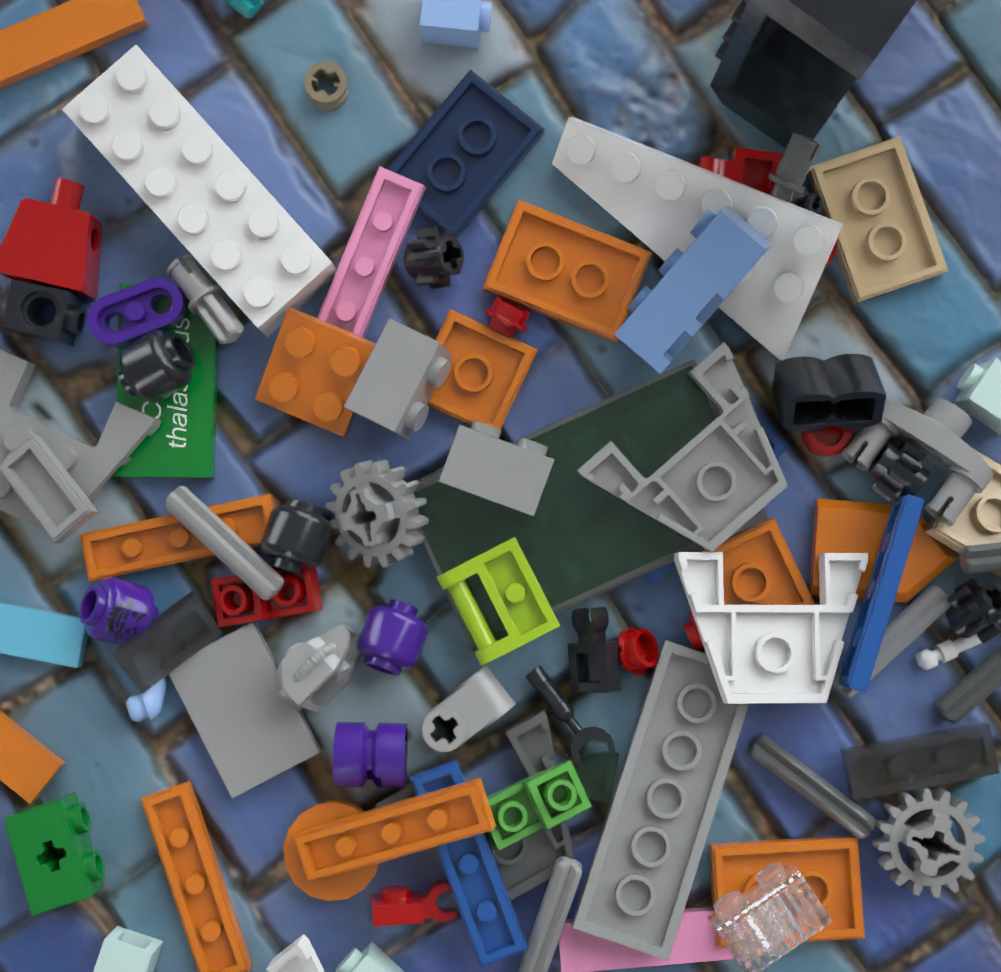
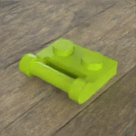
M516 537L436 577L442 590L448 589L478 648L474 653L481 666L560 627V623ZM478 573L508 632V635L498 640H495L465 581L466 578Z

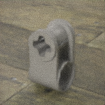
M484 665L453 689L451 695L431 709L424 719L422 736L426 744L433 750L450 752L458 748L478 731H482L490 726L516 703L489 667ZM440 715L445 721L453 717L457 721L453 728L455 735L453 739L449 740L445 735L437 739L432 732L437 726L434 720L435 717Z

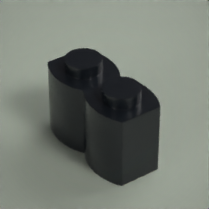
M842 354L823 361L815 357L802 356L788 358L775 363L772 391L783 428L799 432L820 430L831 425L846 429H858L882 422L886 393L872 357L862 354Z

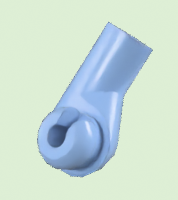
M156 649L132 656L141 684V694L129 697L126 701V706L131 720L135 722L142 721L147 717L152 720L161 712L167 683Z

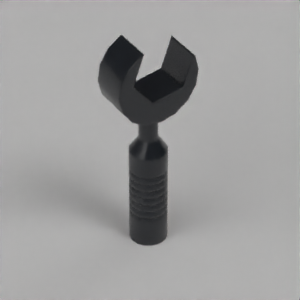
M538 666L526 676V679L542 700H544L549 709L552 710L555 717L559 721L567 723L575 734L571 744V756L576 765L584 770L579 752L590 740L607 744L613 761L615 746L610 734L604 729L595 726L583 729L574 717V708L555 683H553L542 666Z

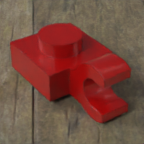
M736 147L732 151L731 161L714 157H701L700 164H696V166L770 195L775 182L770 180L768 175L770 172H776L784 153Z
M448 879L435 881L423 894H419L418 891L411 892V888L406 885L386 886L381 888V894H370V916L373 927L424 923L423 919H436L442 922L456 919L457 912L454 907L442 908L437 905V899L442 893H452Z

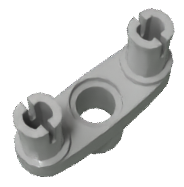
M942 398L934 399L924 414L898 403L885 400L882 422L861 428L847 448L841 452L842 456L852 464L864 449L858 457L856 465L857 468L863 471L869 470L870 465L890 438L897 439L904 444L909 441L927 454L925 458L946 470L950 475L932 501L925 507L927 513L936 518L945 504L949 503L950 505L940 519V522L947 526L954 525L956 518L975 493H982L993 478V472L989 465L961 439L972 425L971 418L961 408Z

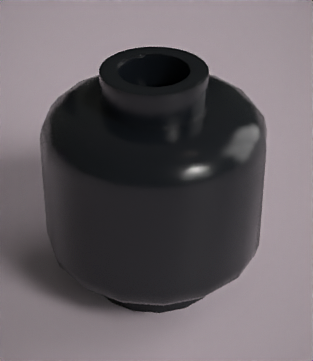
M157 329L147 333L122 350L119 359L121 368L119 380L123 388L134 397L139 396L148 402L158 403L191 382L193 375L192 367L196 363L195 356L188 343L179 334H169L166 331Z
M288 499L286 505H279L272 509L260 544L261 550L267 556L274 558L271 565L272 568L285 573L300 575L302 567L315 568L321 564L332 532L331 523L323 517L325 510L313 504L295 499Z

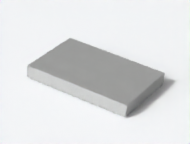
M255 621L165 667L231 798L252 789L322 751L302 711L296 712L278 694V690L282 687L275 676L278 665Z

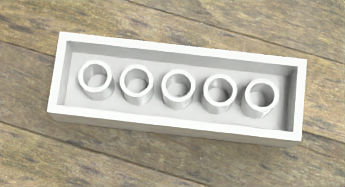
M137 45L133 46L62 108L66 115L245 315L267 337L282 325L288 309L294 308L299 310L333 280L337 270L331 260Z

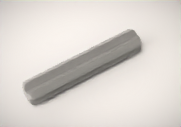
M179 486L166 498V509L263 600H269L280 591L284 583L283 577L187 487Z
M929 586L886 626L870 681L951 607V604L947 601L948 595L941 588ZM840 668L835 673L833 685L843 696L851 698L859 691L839 685L840 682L838 681L842 668Z
M566 856L556 859L527 943L528 950L524 952L518 972H548L582 875V864L579 861Z

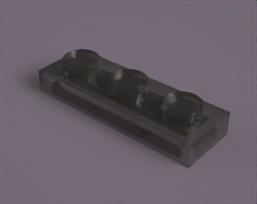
M984 722L840 749L849 797L854 801L999 774L990 724Z

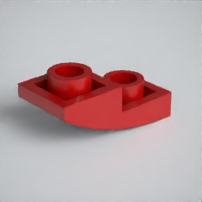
M302 567L300 575H293L274 569L283 577L284 583L280 591L269 600H263L237 575L211 579L218 627L323 610L316 567Z

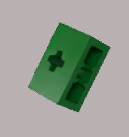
M76 792L20 809L3 818L31 915L89 898L104 886L102 879L105 877L104 862L99 851H93L88 831L91 829L90 815L85 804L79 803ZM52 846L55 848L63 847L66 851V856L64 857L63 854L55 855L52 851Z

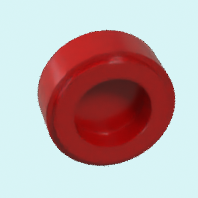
M831 425L820 430L800 432L802 443L809 452L820 457H829L839 454L847 448L852 438V429Z

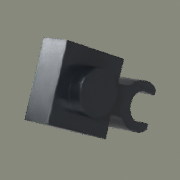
M606 607L590 608L591 622L589 619V608L573 609L572 624L578 634V642L567 644L571 693H610L621 691L617 641H606L605 632L609 623Z

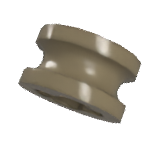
M320 62L308 69L304 78V86L308 99L315 108L322 111H333L339 109L345 103L348 97L349 86L345 72L339 65L332 62ZM323 77L329 82H334L335 80L339 82L334 83L336 92L328 95L324 90L315 92L314 89H320L318 80Z

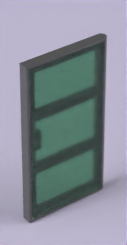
M695 359L523 437L547 446L548 450L545 456L554 459L534 516L439 482L440 476L418 485L417 489L413 492L415 498H426L427 504L418 508L419 515L428 518L429 524L421 526L417 530L424 537L423 544L438 576L516 537L554 614L558 615L675 562L674 553L697 552L703 549L698 544L581 477L577 472L580 467L612 441L644 478H648L720 415L716 405L688 374L697 366ZM520 439L512 442L511 444L518 445ZM762 508L734 534L767 520L765 508ZM478 573L466 578L465 581L495 640L508 635ZM445 589L448 599L468 640L467 644L474 653L478 650V648L464 620L462 619L448 589Z

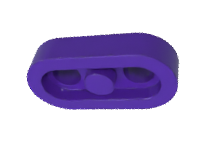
M152 278L96 300L88 311L87 326L92 336L98 341L111 347H122L135 342L151 331L157 329L165 331L179 324L186 313V298L180 288L173 282L164 278ZM161 298H168L170 301L169 309L165 313L158 314L155 310L156 302ZM116 315H122L124 319L122 328L112 331L110 329L111 319Z

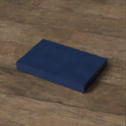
M470 69L387 170L424 185L426 189L416 213L432 226H436L438 231L450 230L451 237L458 239L544 135L545 129Z

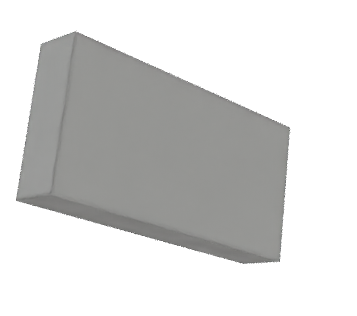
M32 434L0 462V473L53 543H63L98 513L97 509L41 436Z

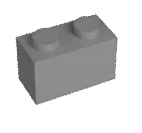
M389 318L344 407L409 440L412 432L418 431L423 426L429 412L427 403L435 388L441 387L450 373L451 361L449 360L452 353L440 342Z
M475 420L472 423L471 429L459 425L439 482L534 516L554 463L553 458L545 456L548 447L520 437L518 445L500 440L499 436L502 430Z

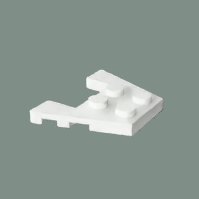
M723 552L674 553V561L723 703H827L844 645L842 637L849 614L853 613L858 597L855 593L861 572H865L867 567L868 553L818 554L820 605H725Z

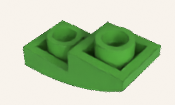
M571 760L552 766L487 796L496 823V827L487 833L494 848L501 850L541 828L550 829L592 807Z

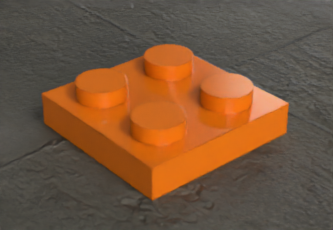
M290 308L286 311L255 400L344 437L348 434L355 413L344 407L376 343L299 310Z

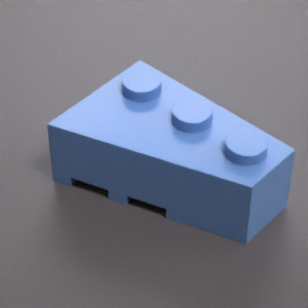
M728 206L720 210L717 215L710 209L703 215L690 231V234L696 238L695 241L684 253L677 248L658 270L664 277L653 290L645 286L627 307L632 314L614 334L660 374L772 245Z

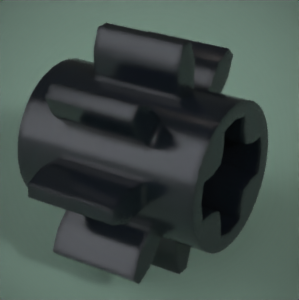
M436 226L417 230L418 240L406 243L407 247L403 257L406 271L412 278L416 279L417 286L429 285L431 289L451 286L450 276L460 274L464 263V253L461 244L456 238L451 237L450 230L439 232Z
M909 441L905 444L900 443L898 448L887 443L867 471L868 474L876 478L870 489L888 502L890 500L896 501L899 495L901 497L907 494L915 496L930 475V471L921 465L927 454Z
M971 578L954 589V593L947 597V601L951 604V607L946 610L947 620L958 635L963 638H971L977 634L980 641L986 643L1001 634V589L992 583H985L979 587L977 582Z

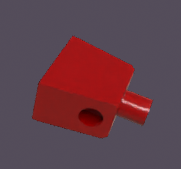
M56 178L50 203L24 198L20 201L0 246L1 276L8 280L13 279L69 291L76 296L96 300L99 282L102 223L92 214L79 210L85 189L84 185L72 180Z

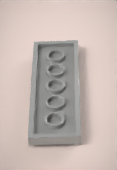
M667 640L662 642L658 662L654 667L571 923L574 929L666 961L669 960L749 706V703H723L707 654Z

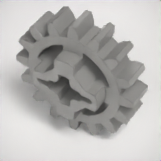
M386 459L372 462V460L354 464L353 468L341 471L342 481L331 484L329 488L337 496L336 500L327 502L325 506L328 510L335 512L336 519L329 521L332 529L338 528L341 533L335 543L337 546L348 543L350 546L348 558L353 560L363 556L366 567H371L378 563L382 567L392 565L414 554L412 546L420 544L424 540V537L417 531V528L429 524V519L419 515L418 508L427 504L426 498H415L413 492L417 489L419 482L414 480L406 483L403 480L406 468L403 466L390 469L389 460Z
M923 785L917 787L916 798H913L903 790L898 792L901 804L895 807L886 802L883 807L890 815L888 820H876L875 826L882 830L884 835L872 840V845L876 849L886 852L877 860L878 864L884 870H892L889 878L899 887L907 882V889L914 895L919 896L924 886L927 892L934 898L940 897L941 885H945L954 893L958 892L959 886L956 879L962 875L972 881L975 876L968 868L970 862L983 863L984 857L974 851V845L986 842V838L982 834L972 831V828L977 826L981 820L971 812L964 813L968 803L963 799L955 797L950 801V792L938 787L933 797L930 789ZM920 812L917 817L907 821L912 815ZM953 822L957 828L958 840H955L950 831ZM935 836L944 845L934 843L933 845L925 844L922 846L921 843L912 837L923 839L924 837L932 838ZM898 842L903 843L907 850L905 860L908 862V866H906L900 856Z

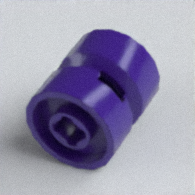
M365 722L336 723L333 743V782L335 787H363L367 780H373L377 788H405L408 758L407 723L380 722L375 730H369Z

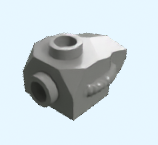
M340 624L305 643L298 642L288 648L281 656L280 664L275 673L277 680L282 686L278 690L280 697L296 712L305 708L319 713L353 680L355 668L362 655L356 647L359 635L347 625Z

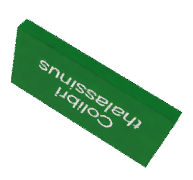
M120 283V290L135 284ZM161 298L155 304V310L158 314L165 313L170 307L168 298ZM187 298V309L181 322L165 330L169 334H179L188 343L195 356L196 363L192 367V380L187 386L158 403L148 402L139 396L134 397L123 388L119 380V372L121 371L120 355L122 350L128 345L118 347L116 401L162 421L153 435H147L130 454L129 457L132 459L126 465H121L114 473L115 477L215 479L218 340L199 314H192L190 312ZM119 315L118 330L121 329L124 324V319L122 315Z

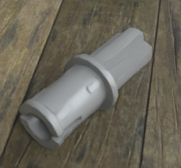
M182 255V260L186 264L184 267L178 258L175 259L168 266L166 272L188 299V309L192 314H199L219 343L231 344L244 333V326L222 298L224 294L223 289L219 285L211 283L197 264L193 255Z

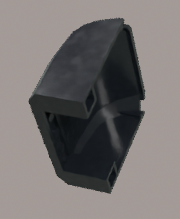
M742 0L732 15L731 20L733 22L722 38L724 41L715 54V57L721 60L710 86L724 106L784 148H787L792 133L814 140L856 79L860 80L917 0Z

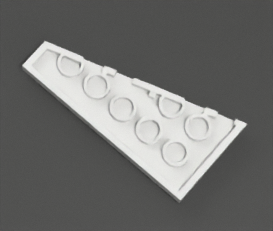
M568 117L552 164L664 261L677 248L683 253L696 239L690 234V231L709 209L717 215L726 206L772 243L764 255L720 304L719 308L780 361L784 360L844 224L578 118Z

